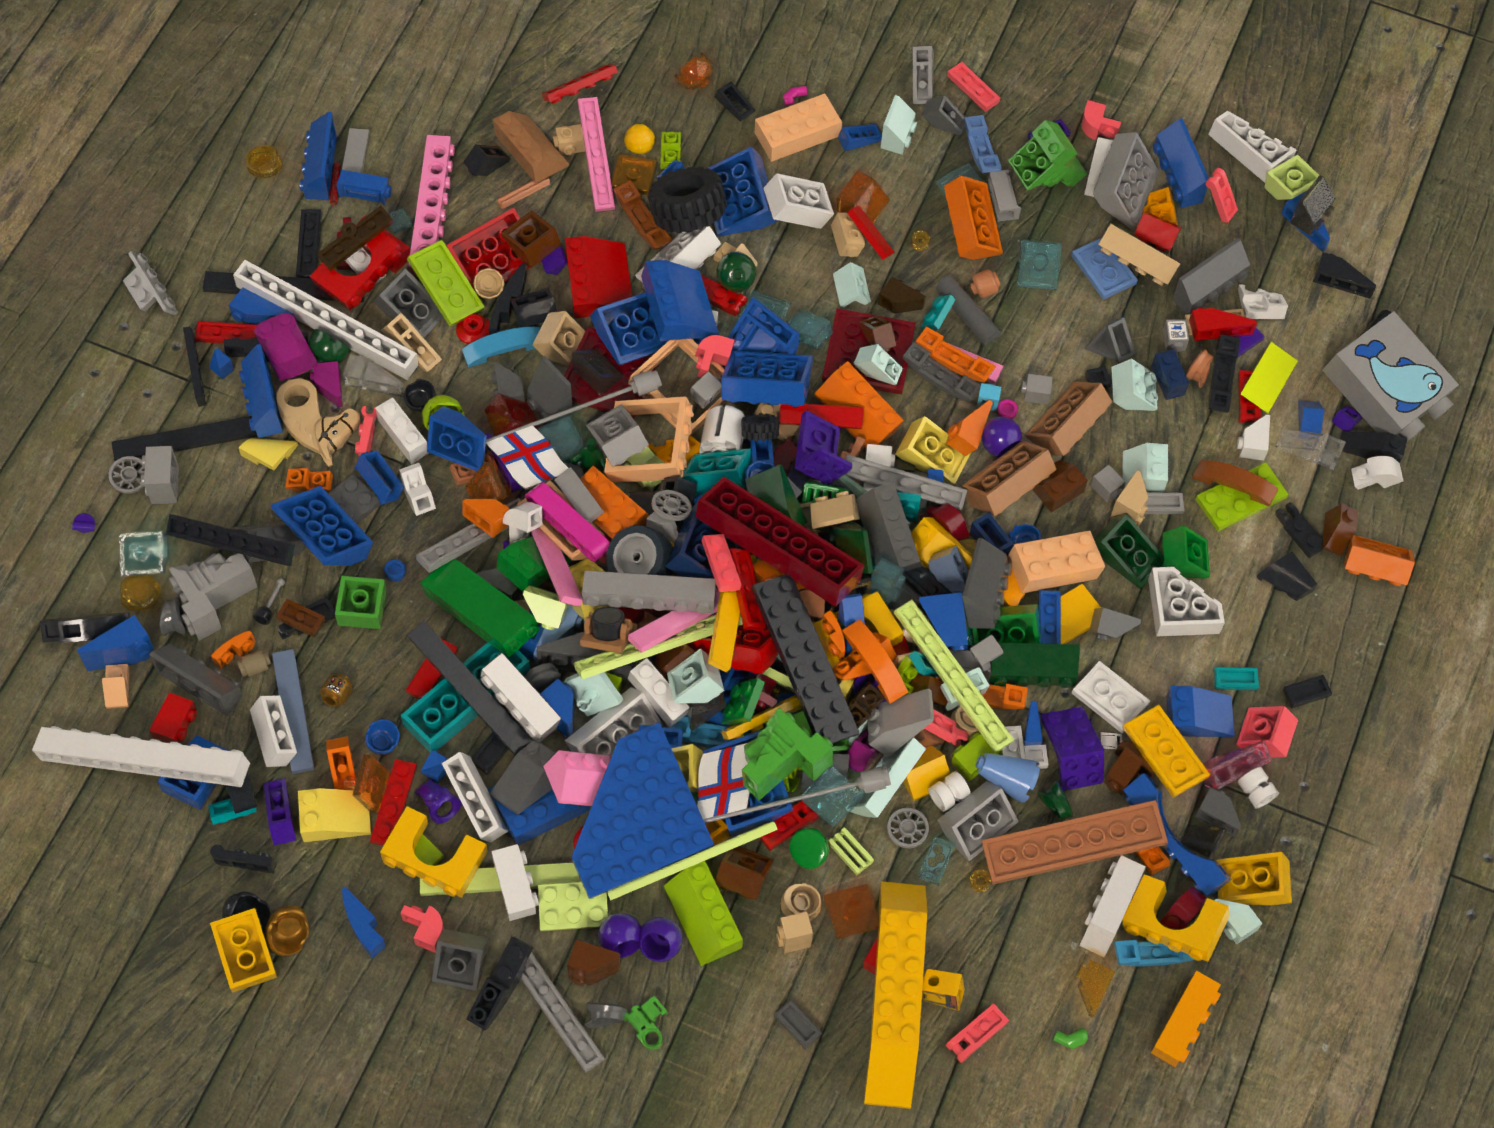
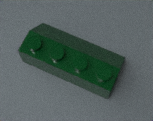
M998 643L1003 650V654L990 662L991 674L989 684L1001 687L1011 684L1022 687L1028 685L1049 687L1054 685L1069 688L1075 686L1078 678L1080 644Z

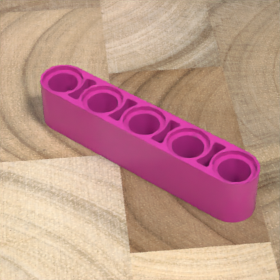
M539 483L525 494L527 502L541 505L542 517L592 562H596L607 553L609 541L546 483Z

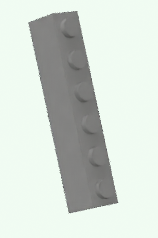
M585 571L582 589L583 605L610 606L615 608L628 607L633 609L644 608L657 611H690L702 614L714 613L716 582L715 579Z

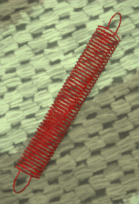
M337 163L333 164L336 167L332 168L330 204L332 202L333 206L338 200V190L335 186H337L336 182H338L337 180L340 176L341 165L338 167Z

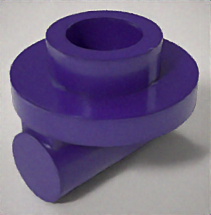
M86 513L78 514L72 523V530L82 533L94 532L95 519Z

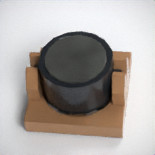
M599 608L593 613L589 612V617L585 618V633L580 639V646L621 654L629 643L628 635L637 630V624L632 623L630 619H625L623 611L618 608Z

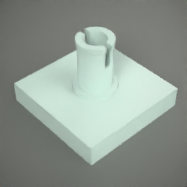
M605 672L585 679H581L579 674L567 677L563 682L569 684L573 689V697L577 702V707L580 706L579 709L587 717L617 706L623 701L622 696Z

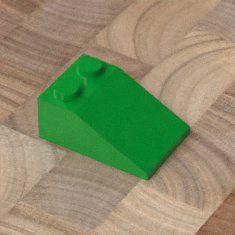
M533 536L513 542L498 553L496 569L522 592L529 585L538 587L550 578ZM562 551L567 565L570 564L572 560Z

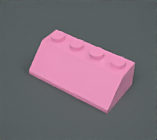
M559 750L543 766L558 803L592 806L612 756Z

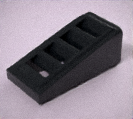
M732 81L717 90L714 96L740 122L755 112V109ZM740 103L741 106L736 108L735 106ZM745 108L747 111L741 114L739 111Z

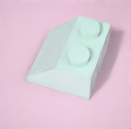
M897 95L893 99L883 125L881 148L903 155L905 147L909 148L912 139L910 134L915 133L917 122H915L916 113Z
M1145 443L1123 451L1122 479L1126 482L1124 488L1138 470L1141 472L1146 491L1164 492L1168 482V444Z
M701 648L667 673L675 703H708L724 691L719 669L708 664L709 655Z

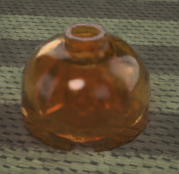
M704 52L700 53V58L695 56L680 69L682 72L680 76L677 73L674 76L684 88L695 90L700 87L704 89L710 83L708 79L712 75L713 68L712 63Z

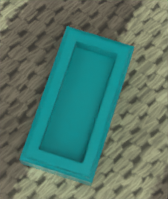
M914 651L909 655L919 674L934 678L939 676L924 654Z
M1214 667L1213 669L1215 690L1259 689L1258 668Z

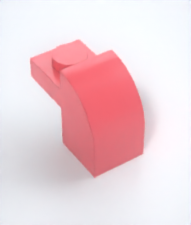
M1088 100L1081 124L1083 132L1093 140H1096L1098 135L1114 139L1115 135L1119 133L1121 122L1104 118L1106 105Z
M712 335L700 342L695 354L696 357H699L696 368L699 369L697 377L702 378L708 372L711 361L724 366L727 365L734 343L733 339Z
M404 905L401 911L402 920L418 926L414 936L415 945L436 953L437 941L444 929L440 914L430 905L426 913L417 906L408 907Z

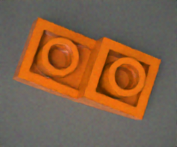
M308 468L288 469L285 488L292 491L305 492L321 486L329 493L331 492L333 474L331 471L310 472Z
M830 610L823 614L822 627L829 635L827 647L833 656H837L841 661L845 656L844 636L837 619Z
M251 631L243 632L220 646L211 655L214 665L222 669L225 664L227 665L232 661L234 654L242 657L249 653L256 642Z

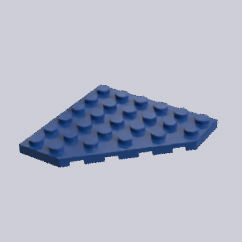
M660 722L618 739L571 859L589 900L714 846Z

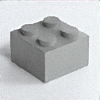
M172 446L146 447V453L142 455V466L145 468V473L141 474V485L145 486V495L149 496L151 504L177 503L179 465Z

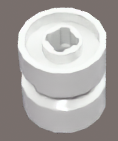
M1262 767L1251 770L1238 781L1244 793H1249L1248 798L1255 809L1268 804L1279 794L1273 783L1267 782L1268 776Z
M956 771L946 776L943 782L939 781L928 789L931 799L943 812L953 807L955 800L960 802L970 794L966 781Z

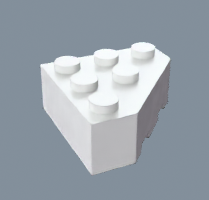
M1174 567L1152 568L1148 581L1156 636L1220 634L1225 622L1222 604L1218 600L1210 598L1201 587L1191 580L1189 582Z

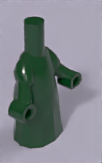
M590 438L587 441V446L582 447L578 454L571 455L569 463L577 465L582 457L580 467L583 469L584 474L592 466L596 467L603 474L606 464L603 452L596 447V440Z

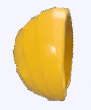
M634 124L626 131L624 143L631 152L645 154L653 148L655 135L646 125Z

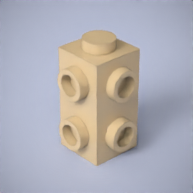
M581 124L556 128V136H553V143L561 155L585 152Z
M838 212L831 224L839 255L858 257L865 246V239L848 213Z

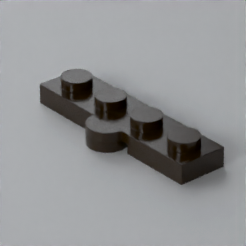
M380 205L359 221L357 226L351 222L345 223L341 228L342 235L317 253V256L329 271H332L395 222Z

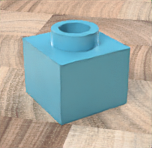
M981 383L977 408L991 400L993 403L990 410L997 411L1001 387L994 384Z

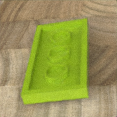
M443 240L408 256V262L449 327L463 321L468 315L476 314L485 308Z
M1266 462L1249 470L1278 488V492L1270 506L1287 499L1289 494ZM1222 484L1198 494L1195 498L1217 532L1269 507L1250 500L1249 494Z

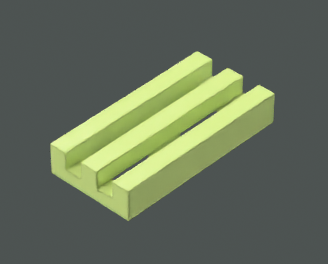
M845 827L841 832L828 840V845L856 876L874 862V859ZM843 836H844V837L848 840V842L858 851V853L866 860V862H864V861L861 859V857L851 848V846L842 838ZM837 841H839V843L847 850V852L858 862V864L860 865L859 868L836 844Z

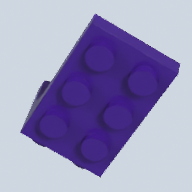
M805 411L801 416L795 469L826 485H830L836 478L839 479L852 470V463L837 456L840 428Z
M1083 706L1041 714V722L1058 759L1060 787L1062 790L1066 791L1103 783L1104 748Z

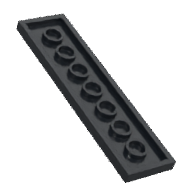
M789 574L754 584L751 587L752 593L812 734L818 733L821 737L825 736L832 744L857 736L859 730L794 579Z

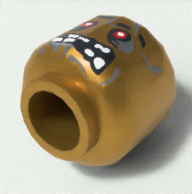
M332 674L327 677L322 685L320 694L323 702L328 706H342L349 698L353 688L347 676Z

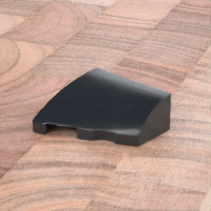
M1293 551L1265 568L1256 576L1258 580L1262 581L1264 579L1273 584L1274 589L1285 592L1296 601L1314 592L1317 586L1316 581Z

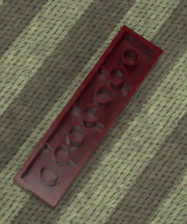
M726 477L718 481L698 500L696 518L719 533L724 534V536L783 574H789L794 581L836 607L860 583L864 564Z

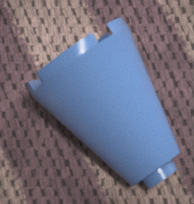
M992 753L980 755L975 765L978 768V774L994 785L1001 787L1005 793L1020 803H1025L1030 797L1026 793L1029 789H1034L1040 772V767L1037 766L1040 763L1037 761Z

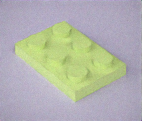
M582 882L538 885L540 932L600 928L602 922L608 917L607 892L589 900Z

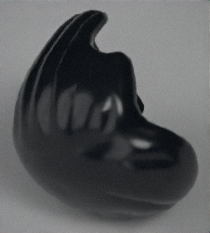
M247 891L239 892L226 899L222 909V919L255 908L262 931L264 932L271 916L270 906L256 894Z

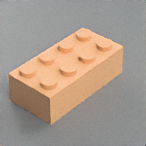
M826 94L755 119V135L771 162L837 138L842 128V121Z
M1091 531L1015 544L1007 556L1021 593L1095 580L1105 568Z

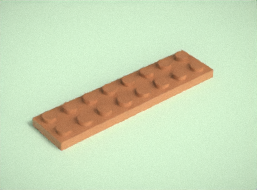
M1156 800L981 840L992 885L1168 845Z

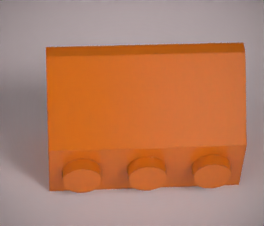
M1353 535L1348 543L1344 560L1345 569H1348L1349 573L1360 575V573L1366 574L1373 580L1385 579L1390 584L1401 586V584L1408 585L1415 564L1412 550Z

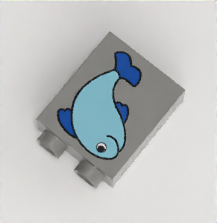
M1394 311L1338 352L1322 370L1375 432L1400 435L1401 437L1408 438L1407 441L1425 428V425L1420 420L1422 416L1429 413L1436 420L1454 405L1447 396L1459 386Z

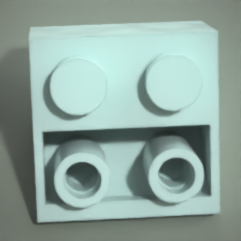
M1132 358L1111 367L1114 403L1125 410H1157V378L1153 372Z

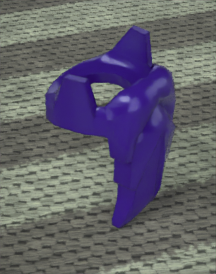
M433 779L428 780L414 791L416 795H421L429 809L431 820L436 824H442L450 820L463 805L461 800L452 794L448 788L434 783ZM450 801L452 805L450 812L445 816L438 815L437 809L443 802Z

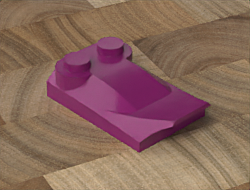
M282 313L258 324L254 330L255 336L261 344L279 381L287 378L291 379L318 365L292 314Z

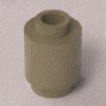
M260 649L242 656L241 660L237 661L243 677H251L269 670L267 665H270L271 662L267 652L262 653Z

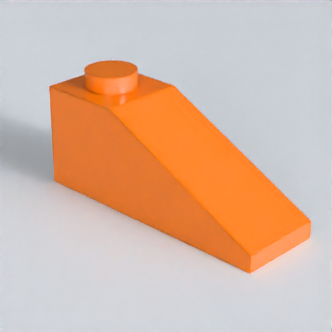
M988 400L957 424H953L948 430L947 434L949 436L946 444L964 456L976 450L993 402Z

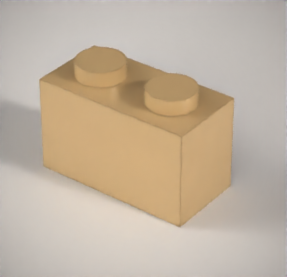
M807 912L780 918L776 939L778 946L783 947L784 954L811 947L813 931Z

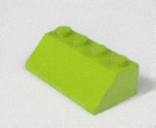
M705 861L684 869L663 886L700 966L742 949L743 939Z

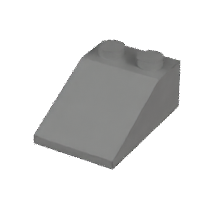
M622 404L586 425L612 467L624 463L628 457L641 453L645 447L649 446L638 424Z
M925 689L902 696L890 705L887 701L878 705L871 712V717L868 719L869 745L889 757L934 721L932 691Z

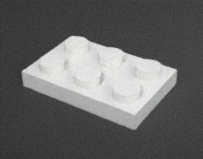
M1100 661L1072 690V694L1122 734L1125 732L1122 728L1123 724L1138 717L1150 703L1149 699Z

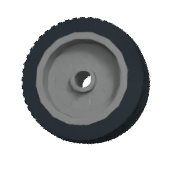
M640 525L629 526L617 533L609 544L606 554L608 571L671 576L672 571L666 567L673 546L663 534L650 527Z

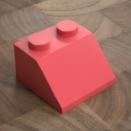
M1285 706L1249 707L1236 745L1268 758L1286 757L1298 719Z

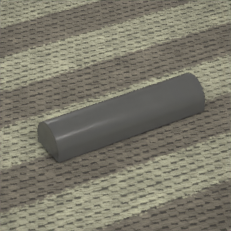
M952 275L944 277L937 284L936 290L941 296L951 294L956 299L951 308L984 346L1001 336L1000 330Z

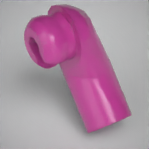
M807 87L790 88L783 95L784 104L792 105L795 102L794 97L807 96Z

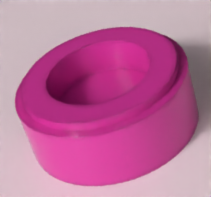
M1005 399L999 402L997 407V415L999 417L1014 419L1017 415L1018 406L1014 401Z

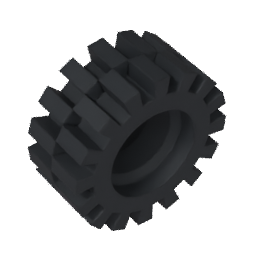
M759 413V415H746V417L741 419L742 437L744 439L765 441V439L772 440V438L775 439L779 436V419L775 415L769 416V414L762 415V413Z

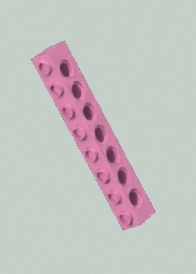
M427 135L410 255L443 238L444 226L441 225L442 221L446 220L444 205L448 204L446 188L450 189V177H448V174L452 172L453 162L450 159L455 154V145L451 144V136ZM409 263V272L415 278H418V276L416 275L415 271Z

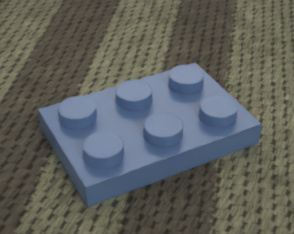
M1100 238L1072 251L1071 256L1104 300L1136 285L1138 280L1128 266L1118 261L1119 257L1112 253L1109 256L1100 251L1102 248L1098 245L1102 239Z

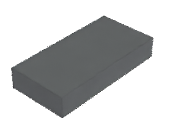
M792 1000L788 1001L774 1014V1017L805 1050L822 1035L820 1029Z

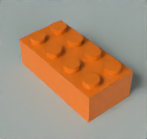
M592 466L580 478L604 511L593 523L610 540L622 529L629 526H646L649 515L596 467Z

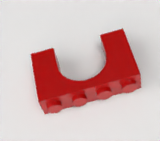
M381 232L363 246L371 252V261L362 273L355 276H344L334 269L329 271L322 262L310 275L314 284L349 311L358 306L362 297L374 288L379 278L386 275L388 268L394 262H397L403 253L399 243L384 232Z

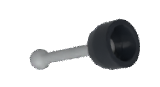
M283 578L277 579V586L267 605L259 607L254 613L253 618L256 622L263 625L270 623L272 612L269 608L280 587L285 584Z

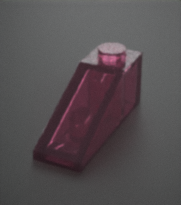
M1265 741L1228 752L1203 763L1210 773L1209 778L1203 780L1205 786L1220 789L1241 778L1251 770L1271 762L1272 759Z

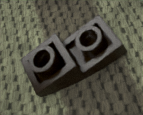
M871 681L848 704L857 728L871 717V712L885 699L881 691Z

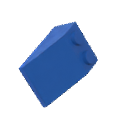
M445 406L441 407L430 416L427 452L481 473L484 464L486 435L462 413Z
M135 615L77 649L87 671L106 669V665L138 664L141 661L148 660L150 658L149 654L154 651L147 632Z
M1170 686L1166 695L1167 716L1182 736H1235L1232 698L1230 695L1194 686Z

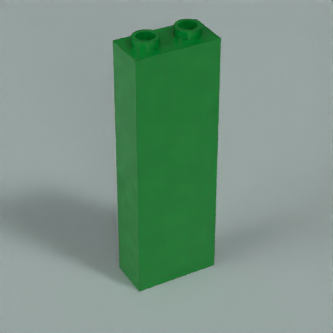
M453 559L435 569L420 582L425 595L508 658L540 630L535 617L457 559Z

